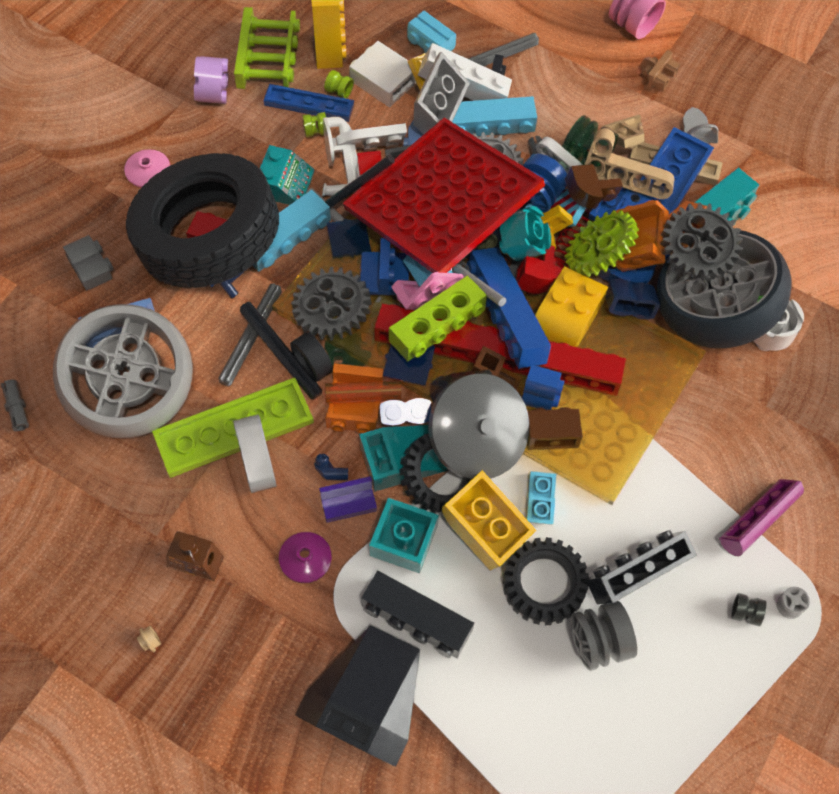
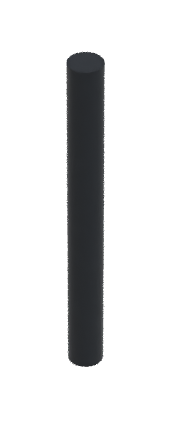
M387 155L327 199L325 203L330 209L392 165L395 162L393 156Z

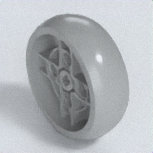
M130 304L105 306L81 317L64 334L57 347L53 361L54 388L64 410L85 429L111 438L139 437L149 434L169 422L183 406L190 391L193 376L191 353L180 331L161 314L142 306ZM123 327L121 334L108 336L99 341L93 348L85 346L100 333L113 328ZM150 332L159 336L170 348L174 358L175 370L162 367L158 353L148 343ZM128 344H137V348L134 351H125V347ZM97 360L105 361L103 367L99 369L92 368ZM127 367L129 372H124L123 375H120L119 370L123 371ZM73 372L85 375L89 390L99 400L95 412L87 408L77 396L73 386ZM146 373L155 375L154 379L150 382L142 381V377ZM120 390L122 395L118 399H111L109 396L112 391ZM154 393L164 396L147 411L134 416L123 417L126 408L142 404Z

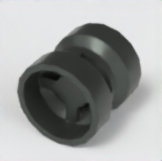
M737 593L732 607L731 618L737 621H742L746 618L750 624L760 627L766 613L767 602L759 598L749 600L747 595Z

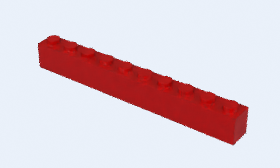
M382 303L374 328L375 341L391 344L389 342V327L415 310L401 308L395 304L388 305ZM466 321L461 329L453 330L439 344L434 343L426 350V353L474 363L478 353L485 346L506 357L503 368L527 376L530 367L518 368L514 359L510 358L508 347L505 341H502L500 338L499 329L492 326L485 327L473 324L470 321ZM549 341L551 349L547 364L537 366L560 372V380L565 381L564 384L614 396L618 395L626 358L619 357L616 354L596 352L590 348H578L567 343Z

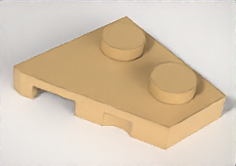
M640 115L602 126V129L611 130L615 135V143L625 149L634 148L637 144L644 142V131Z

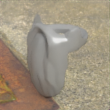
M694 107L688 109L683 117L684 132L707 144L718 143V127L709 124L707 117L699 109Z

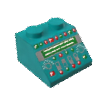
M269 145L260 167L271 188L275 201L291 205L306 194L315 172L313 167L292 150Z

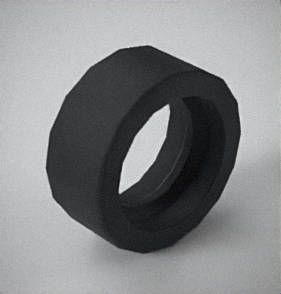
M309 332L304 333L290 343L294 356L315 381H319L333 371L331 360L325 349Z

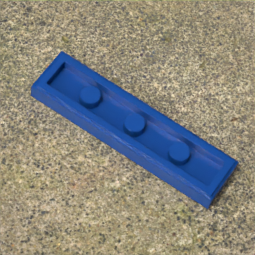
M269 84L263 100L264 106L315 116L318 113L325 112L326 118L340 117L346 122H349L354 108V100L273 84Z

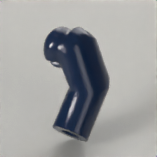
M326 454L316 456L315 469L325 480H348V468H335Z

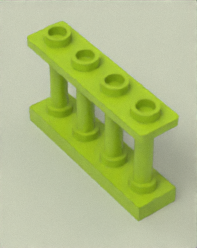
M244 7L234 71L237 89H245L246 80H250V78L283 80L284 87H289L290 82L294 81V69L291 68L292 65H296V52H294V49L298 48L296 32H300V19H296L295 11H291L290 21L264 20L254 17L252 7ZM257 28L288 30V37L256 36L253 32ZM255 44L286 46V53L253 52L251 46L255 47ZM253 61L284 63L283 71L250 69L248 66Z

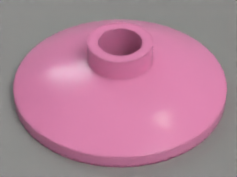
M142 150L136 152L127 160L124 171L126 178L131 184L142 188L154 175L170 166L168 158L159 151Z

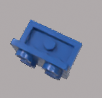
M381 238L380 252H362L360 280L366 282L370 295H396L392 285L397 280L409 281V270L403 261L407 254L395 253V248H390V242L385 238Z

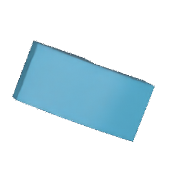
M530 471L527 502L528 522L553 525L556 474Z

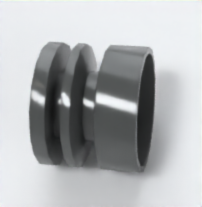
M620 601L600 605L598 617L592 609H586L584 615L581 612L572 613L571 627L574 644L583 664L589 671L596 670L599 664L603 667L608 666L610 655L618 663L637 656L638 647L634 628L625 607Z

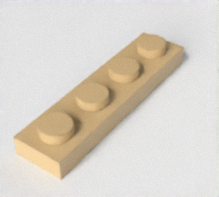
M644 142L637 144L632 148L630 159L650 165L661 147ZM708 159L695 180L716 186L723 163Z

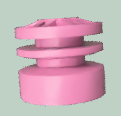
M613 0L609 9V18L617 22L621 27L625 26L626 31L637 39H641L650 33L659 22L664 13L666 1Z

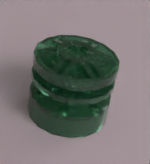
M586 115L581 116L568 132L562 145L578 161L581 160L583 165H585L594 135L598 130V123L595 120L591 121ZM614 131L612 132L615 135V142L611 153H613L616 147L619 136L618 133ZM606 140L598 141V143L603 146L609 144ZM598 161L591 162L592 164H594V166L601 165V163Z

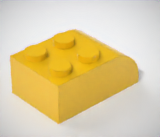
M564 266L535 315L548 341L567 343L570 346L578 347L604 303L608 286Z
M483 470L442 507L443 515L448 524L490 571L500 567L537 531Z

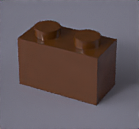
M562 407L557 410L536 408L532 411H527L529 417L528 450L580 447L583 435L579 409Z

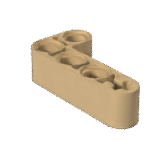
M606 128L599 129L595 133L585 165L592 164V161L601 163V166H594L598 180L621 178L623 188L658 199H667L671 196L675 180L671 172L611 153L615 142L614 133ZM606 140L609 144L603 146L600 145L598 141ZM620 168L624 172L616 173L613 169ZM643 175L646 179L638 180L636 176Z

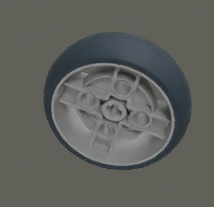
M741 230L737 235L743 238L739 245L743 247L742 251L738 254L740 256L739 259L734 263L731 270L727 269L723 276L718 273L714 280L709 274L705 281H702L699 274L692 280L690 272L682 276V268L675 271L676 263H667L666 261L658 278L657 297L660 302L659 310L668 326L683 339L709 348L741 346L767 333L783 316L790 300L792 278L786 260L773 244L754 233ZM714 235L716 239L722 240L719 235ZM703 254L706 259L712 260L709 255Z

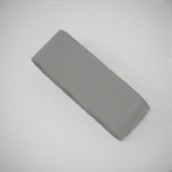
M259 414L233 420L251 493L277 487Z

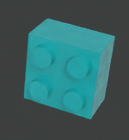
M388 498L369 544L370 556L420 574L438 527L439 515Z

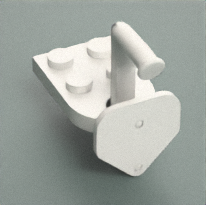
M340 117L323 118L328 165L333 166L335 160L334 153L342 152L347 184L327 185L324 183L322 196H333L357 178L356 149L364 148V151H373L379 146H386V148L398 147L407 133L406 123L352 130L349 124ZM331 127H339L340 135L336 138H332Z

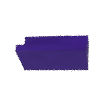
M371 476L319 488L326 523L377 512Z

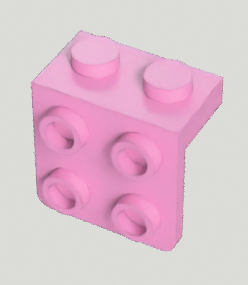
M434 272L420 287L416 281L397 280L392 285V289L396 293L398 301L403 304L405 309L416 310L463 279L464 276L457 273Z

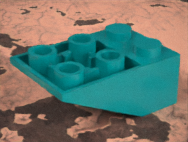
M428 425L383 427L359 434L360 448L369 476L372 479L374 492L401 484L404 475H400L399 469L403 468V464H400V462L406 456L404 452L411 446L412 442L429 433ZM433 449L424 455L420 467L422 478L448 471L438 459Z

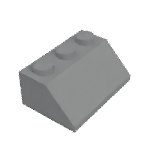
M443 52L438 53L414 103L413 125L423 135L444 117L451 122L453 121L470 84Z

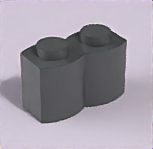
M90 235L63 246L67 259L86 291L112 279L110 272L114 269L107 257L103 259L101 256L103 250L98 240L93 241Z

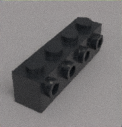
M667 530L656 536L657 541L653 543L648 541L636 546L637 552L631 555L625 553L614 559L615 564L611 566L606 564L594 569V575L587 578L586 582L596 604L614 603L696 557L697 553L687 532L672 533L671 530Z
M378 570L361 597V605L367 614L375 618L381 616L388 620L387 623L392 628L398 631L404 629L410 632L413 639L421 644L430 643L437 647L436 651L447 658L453 656L458 659L474 628V622Z

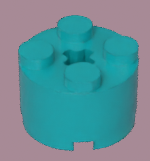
M531 206L518 210L499 226L502 239L500 241V249L504 254L508 253L515 261H522L526 256L536 257L545 254V250L551 246L550 228L548 223H543L541 217L544 214L539 208Z

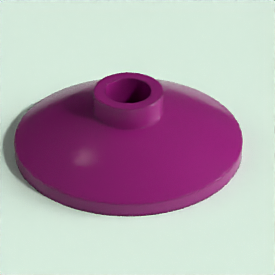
M300 532L292 535L283 543L279 552V564L282 572L289 579L298 583H311L319 580L327 573L332 561L329 544L323 537L312 532ZM308 551L310 554L308 557L302 558L300 553Z

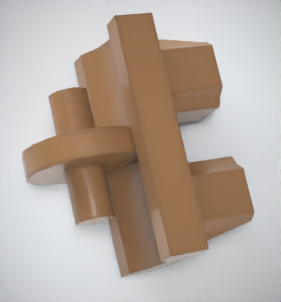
M667 49L659 61L656 57H646L641 62L642 74L648 75L649 80L644 86L645 90L650 92L653 87L664 91L670 80V77L664 75V73L671 77L678 73L680 64L671 59L673 52Z

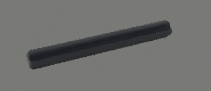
M251 302L243 304L240 307L241 314L293 378H296L298 384L312 400L322 394V389L253 304Z

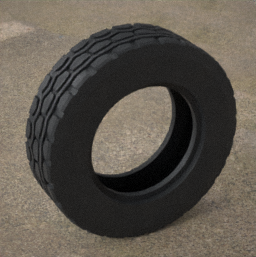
M225 153L193 156L161 170L138 191L130 204L131 206L126 216L127 236L145 269L160 282L182 288H199L215 285L246 271L269 249L279 226V210L263 172L251 161H247V159L237 155ZM221 201L236 205L229 219L211 232L192 238L171 236L172 229L177 221L199 206Z

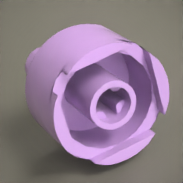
M196 57L194 101L226 104L227 91L223 89L228 87V73H224L228 72L227 58Z

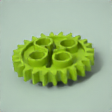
M613 210L610 215L605 212L602 218L597 215L594 222L589 220L587 221L588 226L580 227L581 232L573 235L575 240L568 242L570 247L565 249L567 252L565 255L566 263L573 271L582 275L586 274L587 277H590L592 273L597 276L602 269L604 272H607L610 265L616 267V261H623V255L631 252L629 247L636 245L634 240L639 237L637 234L639 231L637 223L628 212L624 214L622 210L618 213Z

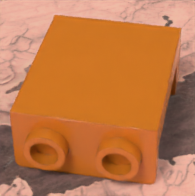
M650 200L643 204L626 206L623 209L616 210L617 213L620 210L624 214L628 212L637 223L639 229L637 232L639 237L634 240L636 245L629 247L631 252L623 255V261H616V267L624 272L665 263V255L662 252L666 246H662L660 243L664 238L661 236L663 229H666L664 225L668 220L669 211L657 200Z
M334 363L329 408L325 417L326 428L337 432L351 430L359 434L377 429L384 369Z

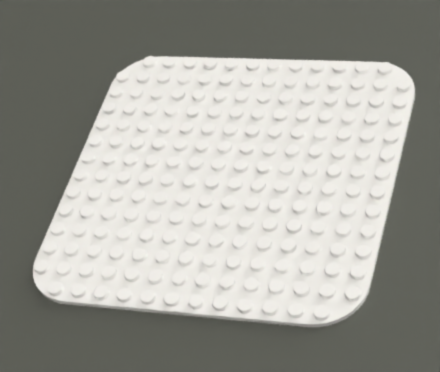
M564 384L558 407H552L551 410H557L562 407L579 409L583 435L580 447L528 450L526 445L517 463L504 474L491 478V480L527 519L530 471L556 474L553 525L530 523L537 531L526 541L533 543L535 538L545 541L546 537L552 538L553 543H557L558 539L563 541L562 546L566 548L568 545L572 546V552L574 554L578 552L582 556L580 559L581 563H586L587 568L585 572L589 573V577L594 575V569L606 564L608 566L615 564L614 559L625 553L631 555L637 552L636 546L648 541L651 543L657 541L656 536L667 530H671L672 533L687 532L697 553L696 557L618 600L625 607L633 625L638 647L637 656L618 663L610 655L608 666L603 667L599 664L596 670L589 671L583 664L575 647L571 618H565L559 624L555 621L551 625H545V622H540L538 625L533 624V619L524 620L522 613L516 614L513 611L514 606L512 604L509 606L507 602L508 596L507 594L504 595L503 577L508 559L500 567L490 571L452 529L442 512L437 513L439 515L438 527L420 574L371 557L369 553L370 542L359 550L343 566L337 577L334 587L336 615L342 627L354 641L371 625L420 649L414 704L499 794H674L815 638L821 623L820 599L815 586L808 576L764 536L761 535L739 557L728 553L723 548L719 538L741 516L602 393ZM526 406L527 411H532L533 409H536ZM449 470L430 489L441 495L453 494L459 488L462 476ZM412 503L411 506L421 509L422 504L415 505ZM537 559L525 566L521 572L522 587L526 594L534 601L543 604H553L561 601L569 593L570 579L568 573L559 563L553 560ZM377 570L475 623L473 631L458 659L453 656L447 658L436 651L437 647L428 642L421 644L412 638L410 632L404 629L398 631L388 625V620L381 616H378V618L372 617L363 610L361 597ZM589 587L586 597L577 612H581L584 615L586 609H592L598 617V608L603 604H596ZM790 587L802 588L810 598L809 608L795 619L784 617L777 609L778 598ZM737 593L747 595L749 600L756 598L766 600V613L760 627L750 624L746 618L742 621L731 618L732 607Z

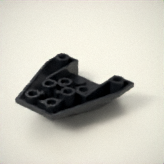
M370 625L307 690L295 716L396 767L409 741L420 649Z

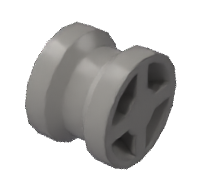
M799 587L788 588L777 600L779 613L788 619L798 618L810 605V598L807 592Z

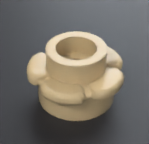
M151 626L144 630L140 628V635L137 637L139 644L144 651L150 649L152 652H155V648L161 645L158 635Z

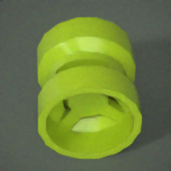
M332 70L326 78L324 89L330 93L335 92L339 97L347 99L352 92L354 79L349 76L343 77L340 72Z
M325 112L318 113L316 116L302 115L306 138L313 137L315 134L324 135L323 118H326Z

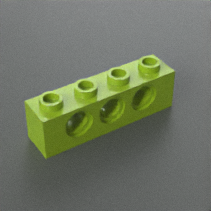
M467 275L389 327V342L407 361L414 357H420L431 345L442 342L450 332L461 329L466 321L472 317L480 316L485 310L487 295Z

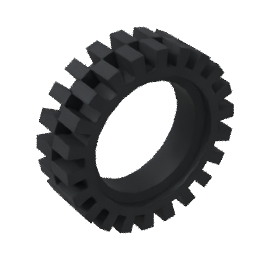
M428 433L412 442L411 446L405 450L404 454L406 456L400 462V464H403V468L399 469L400 475H404V479L401 480L402 486L407 485L408 488L405 491L406 495L414 497L412 502L415 505L420 503L422 504L421 509H431L432 513L437 514L442 512V507L472 479L462 477L459 488L450 495L435 493L427 487L421 476L420 467L424 455L433 449Z
M546 537L545 541L535 538L533 543L529 541L524 542L523 547H519L510 556L505 568L503 590L504 595L507 594L508 596L507 602L509 606L511 604L514 606L513 611L516 614L519 612L523 614L522 618L524 620L533 619V624L539 625L540 622H545V625H551L555 621L559 624L565 618H571L572 613L577 612L588 591L586 579L589 578V573L585 572L587 568L586 563H581L580 559L582 556L578 552L574 554L572 546L568 545L567 548L562 546L563 541L559 539L557 543H553L552 538ZM537 559H549L559 563L568 573L570 579L569 593L561 601L553 604H543L534 601L526 594L521 584V572L525 566Z

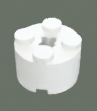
M793 299L789 300L788 306L777 324L763 336L754 340L760 350H782L794 341L804 321V313L800 305Z

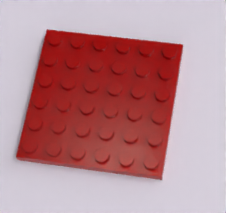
M444 117L395 158V162L376 175L344 201L343 206L346 211L430 272L447 273L545 186V182L537 174Z

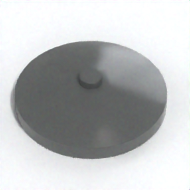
M489 374L462 376L443 388L435 399L429 416V438L438 459L453 473L464 478L473 479L483 470L490 479L495 478L511 469L522 456L529 437L528 412L519 393L505 380Z

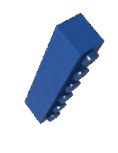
M499 248L471 251L470 260L466 264L467 270L506 298L505 305L500 307L487 297L485 307L488 308L491 314L493 324H496L499 329L501 340L505 341L508 347L510 358L514 359L518 368L531 367V364L535 366L547 364L551 344Z

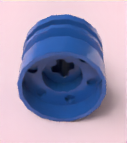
M532 154L522 166L543 178L545 186L520 209H524L527 204H532V206L539 208L545 213L551 209L556 199L567 187L565 181L567 172L555 159L544 154Z

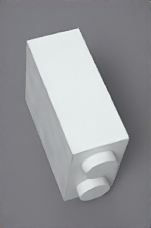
M379 41L368 47L364 54L355 59L349 66L350 77L354 79V84L389 108L416 84L408 60Z

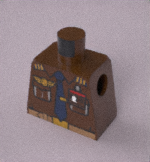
M177 531L168 550L166 563L169 568L215 582L224 556L213 542Z

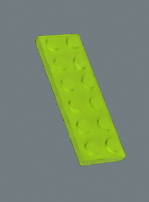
M291 378L152 431L169 477H175L240 452L233 420L259 414L266 441L314 423L313 416L296 378Z

